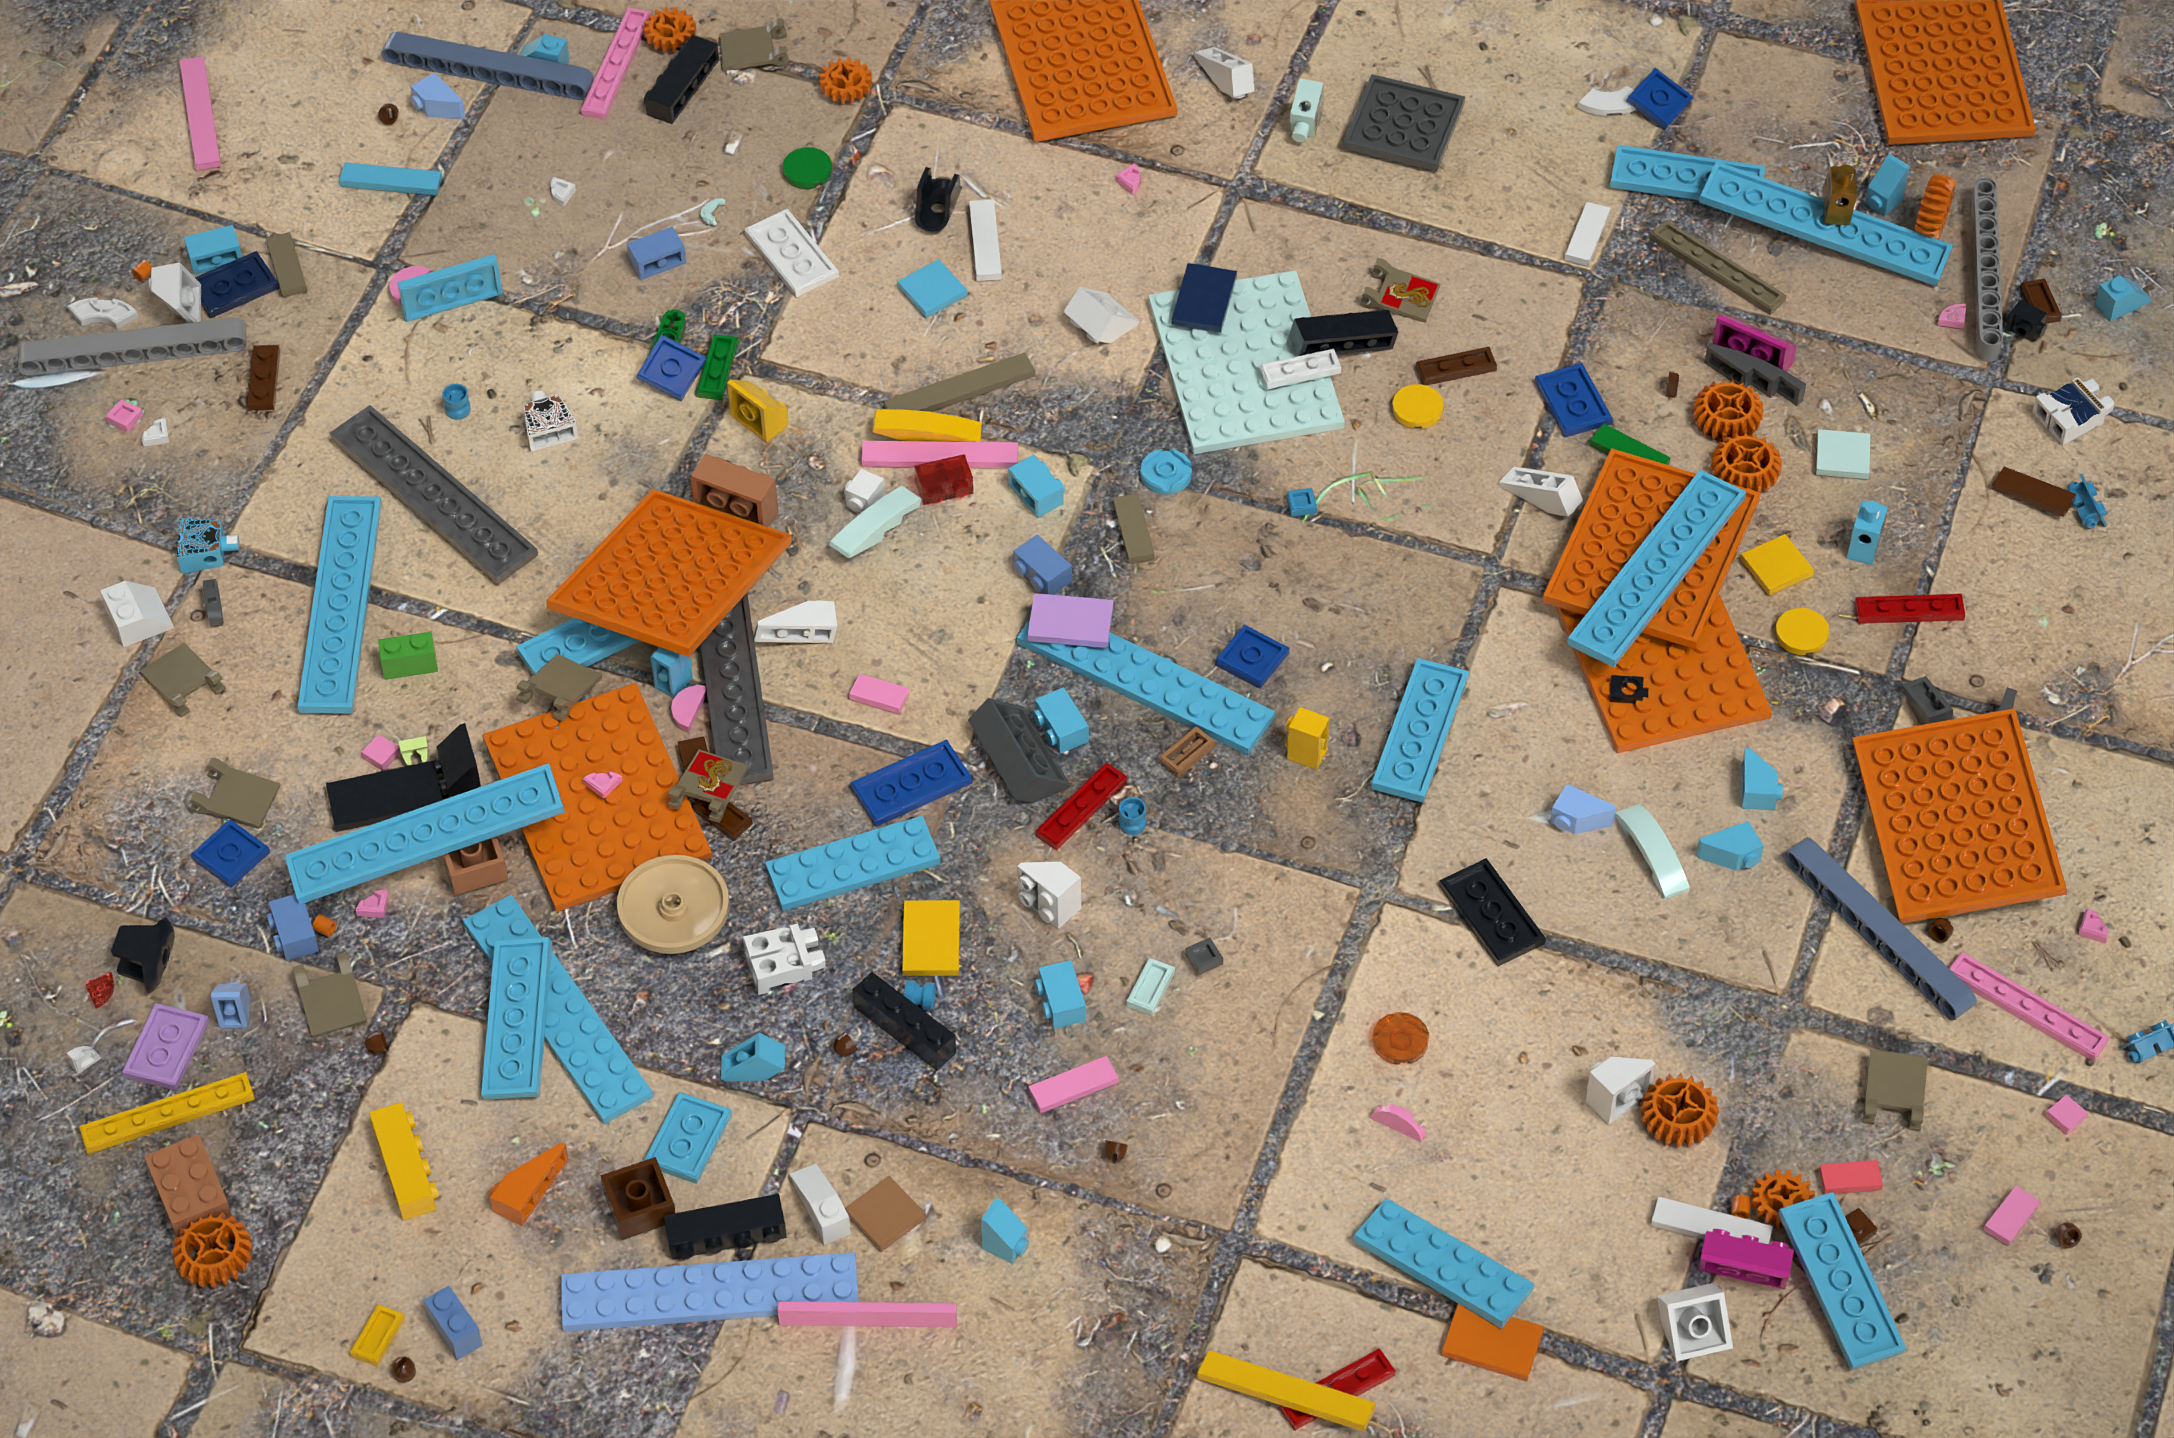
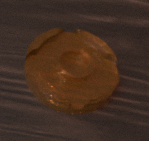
M1395 1012L1387 1014L1375 1025L1373 1029V1046L1375 1052L1383 1060L1391 1064L1400 1065V1063L1406 1062L1411 1064L1422 1058L1427 1051L1429 1032L1419 1017L1410 1013Z

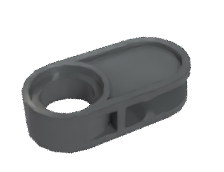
M217 580L203 581V588L210 626L224 624Z

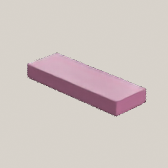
M1105 1056L1030 1085L1028 1089L1041 1114L1118 1083V1076L1109 1059Z

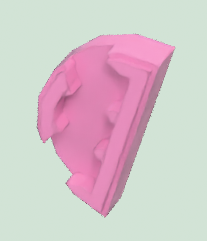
M411 266L397 272L390 280L389 289L392 300L398 306L401 305L397 282L431 273V269L423 266Z
M695 685L687 687L678 692L673 699L671 706L672 717L681 730L690 732L707 696L706 686Z
M1389 1104L1387 1107L1378 1105L1370 1117L1419 1142H1422L1426 1136L1424 1126L1421 1125L1419 1127L1412 1120L1414 1115L1403 1107Z

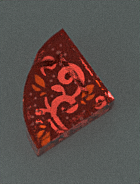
M112 972L85 982L95 1009L104 1005L114 992L115 982Z

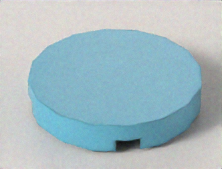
M1159 449L1149 453L1142 460L1140 475L1142 482L1148 489L1155 493L1173 494L1185 489L1190 483L1192 465L1187 456L1177 450L1163 451V449Z

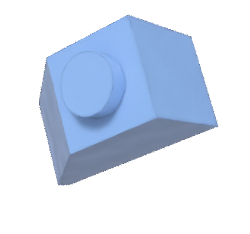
M436 73L410 86L412 105L416 110H421L427 117L465 118L463 100Z
M1567 784L1552 807L1550 823L1560 830L1569 831L1573 834L1609 827L1614 823L1616 806Z
M237 982L218 984L211 992V1000L219 1027H248L251 998L247 984Z

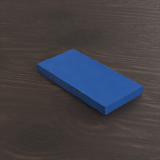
M946 739L850 782V787L875 827L966 787L972 784L973 780Z

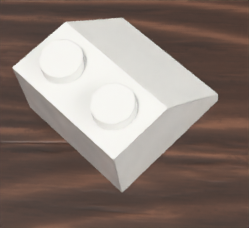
M180 262L151 268V278L149 279L151 292L186 323L201 322V284Z
M1083 287L1078 288L1063 311L1071 318L1069 321L1077 328H1083L1087 332L1086 336L1095 343H1112L1140 323L1137 318L1108 293Z
M123 581L100 590L105 609L123 647L174 628L155 587Z
M1612 1056L1603 1063L1601 1061L1596 1063L1589 1071L1585 1103L1610 1125L1642 1101V1097L1647 1092L1650 1084H1653L1656 1063L1653 1060Z
M1714 1283L1657 1296L1661 1323L1675 1361L1733 1349L1725 1295Z

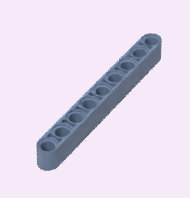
M392 32L381 51L382 58L391 64L575 100H582L586 97L594 79L593 74L583 67L403 32Z
M1806 837L1785 851L1784 859L1790 869L1948 1019L1956 1020L1977 1004L1973 991L1814 840Z

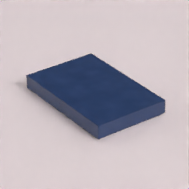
M257 251L195 277L201 284V304L210 318L280 289L277 280Z
M1187 263L1172 315L1171 325L1221 333L1237 279V271Z

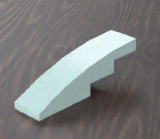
M903 486L895 489L869 506L847 524L830 541L829 546L847 558L857 555L881 542L885 532L901 524L903 515L920 507L921 498Z

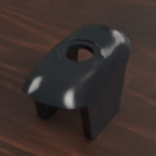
M925 167L917 186L914 218L916 225L921 229L936 232L946 227L962 189L959 174H954L952 180L944 178L932 179L931 168ZM935 204H942L945 206V210L941 213H936L932 211L931 207Z
M165 917L155 925L120 926L111 949L112 956L120 958L117 973L145 983L148 994L159 986L174 945L175 931L169 919Z

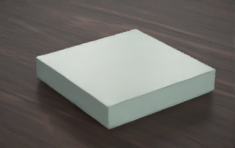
M1818 429L1816 475L1858 479L1869 478V433Z

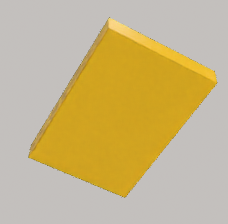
M960 900L904 901L903 976H959Z

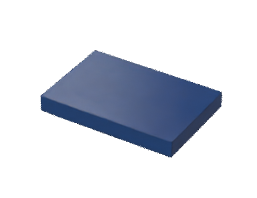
M1583 363L1535 376L1534 382L1564 438L1601 428L1603 424H1612L1613 418Z

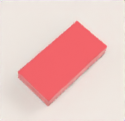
M1878 1160L1821 1164L1819 1167L1824 1195L1831 1192L1839 1194L1882 1190L1883 1183Z

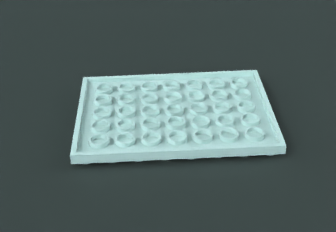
M1296 270L1236 280L1221 333L1171 325L1172 315L1180 290L1150 294L1148 296V302L1193 454L1345 428V421L1330 376L1267 389L1260 372L1261 364L1297 357L1289 338L1294 318L1311 317Z

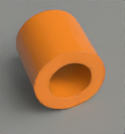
M143 260L131 272L136 280L143 282L151 275V268L153 267L149 262Z
M319 914L315 918L312 928L314 931L330 937L336 929L337 922Z
M1746 1195L1734 1196L1732 1199L1731 1215L1748 1219L1750 1216L1751 1199Z

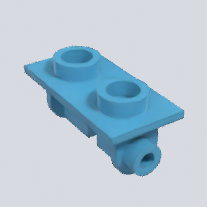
M2081 473L2079 475L2082 481L2070 483L2067 491L2076 494V499L2073 503L2075 508L2085 504L2076 509L2082 524L2087 526V528H2094L2097 522L2102 521L2106 527L2107 524L2103 516L2107 515V511L2101 500L2095 501L2094 496L2098 495L2092 481L2086 482Z
M2167 1020L2151 1026L2153 1032L2144 1035L2143 1031L2126 1037L2129 1043L2121 1046L2120 1049L2129 1048L2128 1058L2132 1063H2141L2157 1055L2153 1044H2156L2159 1053L2174 1047V1023L2168 1025Z

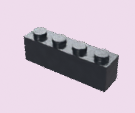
M691 35L687 42L681 45L676 57L670 60L667 69L658 76L653 88L648 90L644 96L647 116L669 124L675 122L719 62L718 43Z
M1374 310L1294 318L1289 338L1297 357L1334 349L1336 355L1391 350L1394 347L1399 332L1389 310Z
M871 972L853 988L854 1008L936 1071L956 1054L955 1034L875 973Z
M779 1194L664 1215L671 1260H685L705 1253L717 1254L726 1249H743L753 1244L763 1242L774 1243L780 1239L787 1238Z

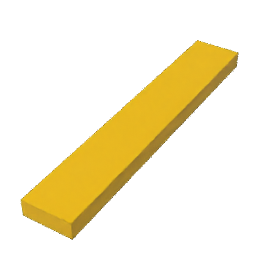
M244 1072L81 1125L79 1128L87 1154H91L253 1101L255 1098L247 1074Z
M1211 1350L1208 1351L1197 1372L1198 1379L1363 1432H1365L1376 1409L1375 1402Z

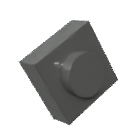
M1211 938L1185 948V955L1198 975L1223 965V957Z

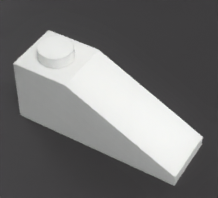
M1216 47L1194 52L1195 59L1221 92L1230 95L1231 98H1243L1245 94L1254 92L1252 63Z
M1513 467L1499 481L1502 488L1550 514L1569 516L1583 501L1574 477L1571 475Z
M806 601L757 621L754 642L833 643L837 630L834 601Z
M817 1164L789 1174L823 1245L851 1235L849 1216L838 1194Z

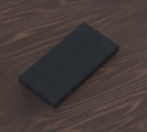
M434 760L326 783L336 832L376 824L442 801Z
M1487 858L1439 880V887L1497 966H1501L1546 943L1545 936Z

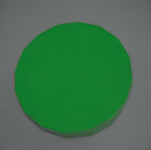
M815 147L795 149L783 160L784 177L788 179V183L800 189L816 188V185L820 183L823 185L832 174V162L829 155Z

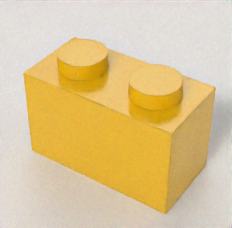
M1299 707L1295 716L1291 715L1286 724L1285 730L1288 731L1285 741V747L1288 748L1287 759L1317 770L1328 751L1330 718Z

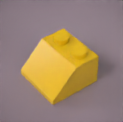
M729 380L727 382L730 415L765 442L771 440L789 425L788 409L785 404L772 398L764 388H759L750 381Z

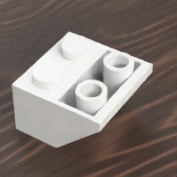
M1025 862L1017 866L1018 898L1024 906L1031 907L1039 913L1043 921L1051 923L1059 929L1081 910V877L1062 862Z

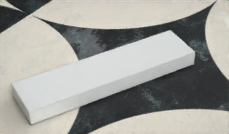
M994 199L969 201L977 281L1001 280L1002 271Z
M1658 1197L1651 1223L1653 1227L1703 1240L1705 1239L1706 1231L1712 1232L1713 1229H1722L1730 1232V1236L1741 1238L1742 1235H1750L1759 1238V1242L1769 1244L1773 1228L1771 1225Z

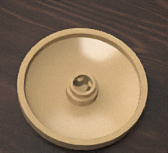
M685 855L657 857L635 868L622 883L617 897L619 921L627 936L645 949L665 954L688 952L708 943L724 926L729 914L728 889L719 872L698 858Z

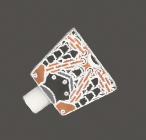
M544 391L534 392L530 397L531 402L524 404L531 452L578 439L576 421L561 397L558 395L546 397Z

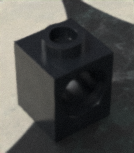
M1611 675L1610 702L1636 704V701H1643V697L1648 698L1649 688H1643L1644 677ZM1627 683H1633L1637 686L1638 690L1635 694L1627 695L1623 693L1622 689L1626 687Z

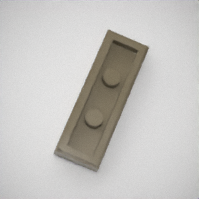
M287 232L266 237L282 297L307 292L291 233Z
M1139 494L1113 497V506L1128 563L1154 560L1155 554Z

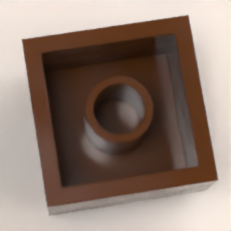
M656 1157L600 1175L603 1193L621 1240L665 1226L664 1215L676 1213L673 1199Z

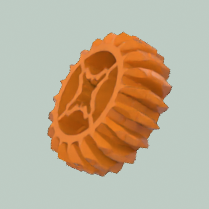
M1933 174L1930 177L1915 225L1916 232L1929 238L1939 239L1941 237L1956 186L1954 178L1944 174Z
M1722 379L1720 384L1713 381L1710 387L1704 386L1702 392H1698L1693 406L1694 421L1697 422L1698 429H1703L1704 435L1712 434L1713 440L1718 437L1723 441L1726 436L1732 438L1734 433L1742 436L1746 432L1747 436H1752L1755 430H1758L1764 414L1759 393H1753L1752 387L1745 388L1743 382L1739 385L1735 384L1734 380L1726 383Z
M1746 432L1742 436L1734 433L1732 438L1726 436L1723 442H1718L1716 449L1712 453L1711 471H1713V476L1736 486L1756 492H1761V490L1767 492L1770 486L1775 485L1781 474L1782 461L1779 450L1775 449L1774 442L1767 443L1766 437L1759 439L1756 433L1753 436H1747ZM1729 459L1733 462L1731 465L1727 462ZM1761 464H1764V469L1760 467Z
M1680 1073L1677 1079H1674L1668 1074L1665 1081L1658 1078L1655 1085L1650 1084L1647 1092L1642 1097L1643 1104H1641L1640 1112L1643 1124L1647 1125L1648 1133H1655L1656 1141L1661 1138L1666 1139L1665 1143L1667 1146L1671 1141L1676 1142L1678 1149L1682 1142H1686L1689 1147L1693 1145L1694 1140L1701 1144L1704 1136L1709 1137L1712 1129L1717 1125L1719 1114L1717 1099L1715 1096H1712L1711 1088H1704L1703 1080L1695 1083L1693 1075L1688 1079H1683Z
M223 1212L217 1218L211 1213L205 1219L199 1216L197 1222L189 1221L188 1229L179 1228L180 1237L174 1238L175 1247L172 1248V1255L175 1267L179 1270L183 1279L188 1278L192 1285L198 1282L202 1289L207 1283H210L214 1289L218 1282H222L227 1286V1279L231 1277L237 1280V1271L246 1272L245 1263L251 1262L250 1253L253 1250V1246L250 1242V1233L247 1232L242 1222L237 1223L233 1215L228 1219ZM230 1239L235 1242L232 1252L227 1249V1243ZM193 1248L198 1251L195 1261L190 1258Z

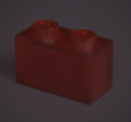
M965 454L914 466L915 483L923 505L974 494L973 476Z

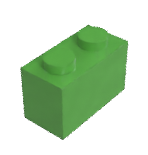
M432 631L378 639L380 660L385 680L438 672Z

